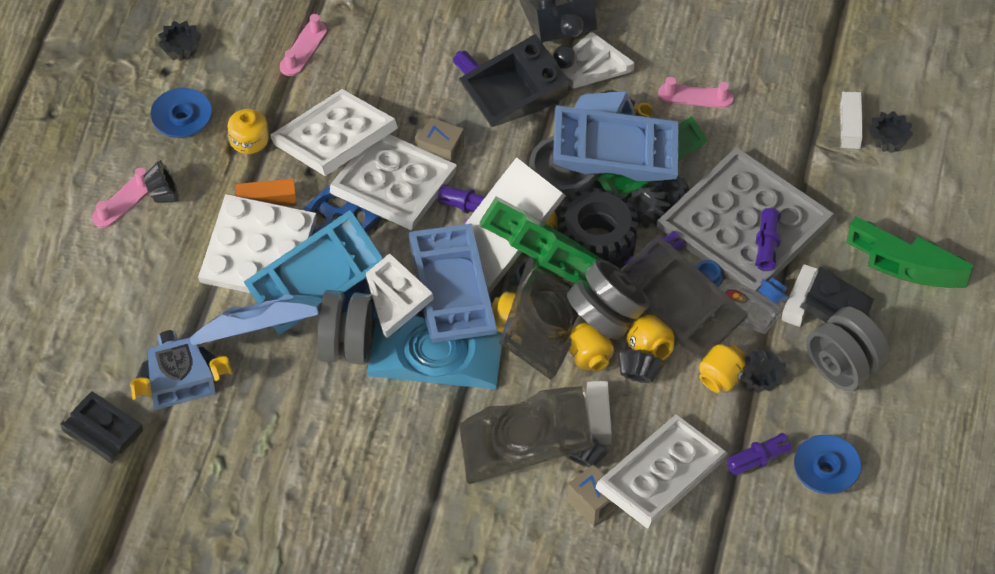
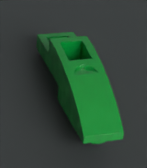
M857 216L849 226L846 243L870 255L867 266L901 280L933 287L966 288L970 282L974 265L960 256H955L943 250L933 242L926 241L917 236L911 245L901 237L894 236L878 228L872 222L864 221Z

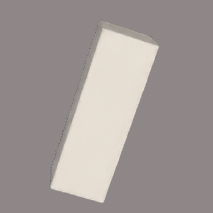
M842 92L840 101L841 148L860 149L863 137L861 92Z
M803 265L783 309L782 321L798 327L801 326L807 311L800 308V305L804 301L805 293L817 270L816 268Z
M608 381L587 382L589 436L598 440L603 445L611 444L612 432Z

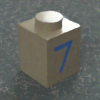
M430 117L425 127L418 129L415 136V144L417 147L455 164L464 148V129Z
M591 465L585 471L580 470L568 481L567 501L594 527L618 509L619 506L595 489L598 481L604 475L594 465Z

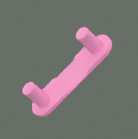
M318 14L310 16V23L305 26L292 48L285 52V57L280 63V70L283 74L287 76L299 74L325 37L327 27L324 23L320 22Z
M674 77L666 78L665 84L658 91L659 98L667 103L716 108L729 107L733 103L734 98L726 82L719 83L718 88L691 87L676 84Z
M137 168L135 170V177L126 183L112 198L106 202L99 201L96 204L97 210L92 215L93 223L101 228L111 226L149 193L143 176L146 174L144 168Z

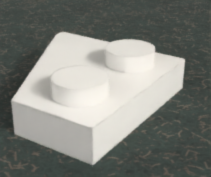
M590 32L572 47L577 56L575 64L571 68L561 69L569 79V86L574 89L630 73L634 70V61L593 32Z
M388 254L366 272L372 298L383 334L386 338L434 300L433 293L391 254Z

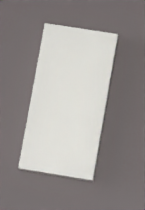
M517 157L465 223H472L488 294L491 293L522 253L511 247L508 240L482 228L479 223L495 196L520 208L544 223L566 196Z
M675 414L598 481L595 489L649 529L725 460L728 453Z

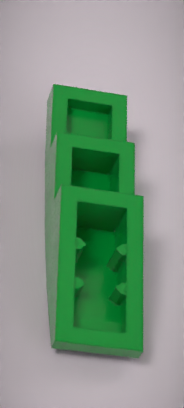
M692 116L678 124V162L708 142ZM604 173L596 179L604 192L611 190L614 191L613 195L618 196L620 194L623 197L628 196L633 190H637L649 182L635 181L621 174Z
M495 196L479 221L482 228L508 240L511 247L537 259L540 266L574 283L578 280H587L585 276L586 270L596 259H601L553 227Z

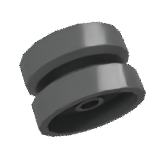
M551 136L541 141L532 150L529 167L566 195L554 210L556 215H559L562 212V206L565 202L569 203L571 196L574 194L580 196V191L587 190L588 192H593V189H597V174L585 175L554 164V136Z
M596 259L586 270L585 276L587 280H578L567 292V298L571 306L589 325L608 338L619 340L630 329V318H640L650 307V301L638 284L621 269L606 260Z
M326 290L324 292L318 320V359L320 361L337 362L341 357L345 343V357L349 364L365 365L367 363L373 320L372 294L355 292L350 298L347 311V302L343 291Z
M853 307L841 308L830 317L827 323H822L807 336L806 347L815 367L826 380L844 391H854L869 378V375L875 374L890 361V349L880 328L870 317Z

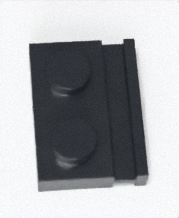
M820 267L812 277L800 308L827 323L830 317L843 307H853L868 316L874 298Z
M93 391L75 407L66 421L63 420L60 423L63 432L111 464L114 463L115 457L119 453L122 454L143 432V426L140 422Z

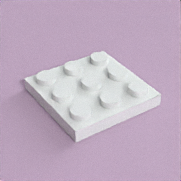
M341 89L270 136L275 146L326 176L336 171L350 159L362 154L364 150L376 142L385 139L387 135L398 129L395 118Z
M389 134L385 139L376 142L364 150L359 156L352 158L330 184V193L412 231L438 197L440 188L444 184L447 185L456 174L457 164Z
M225 194L198 276L200 283L250 293L244 281L311 237L317 220L316 213Z

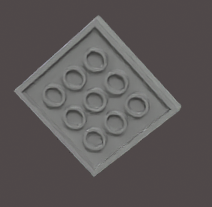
M735 147L657 220V229L666 235L672 231L676 232L679 235L675 239L676 242L681 239L684 248L702 261L710 260L717 263L726 278L755 297L762 286L761 280L764 278L769 282L771 277L775 278L832 222L834 213ZM766 208H774L781 213L779 225L781 244L777 248L776 268L771 271H762L755 265L758 252L756 234L760 231L761 211Z

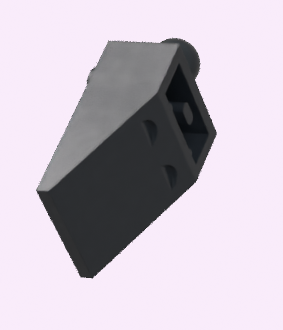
M519 0L532 32L538 36L542 43L564 37H576L581 33L598 29L594 0Z
M534 34L459 78V82L490 126L495 127L544 110L568 95L569 79L561 69L571 68L575 64L577 56L575 50L568 45L557 47L553 52V56H551L538 36Z

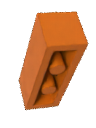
M294 179L236 184L237 197L284 207L296 206Z

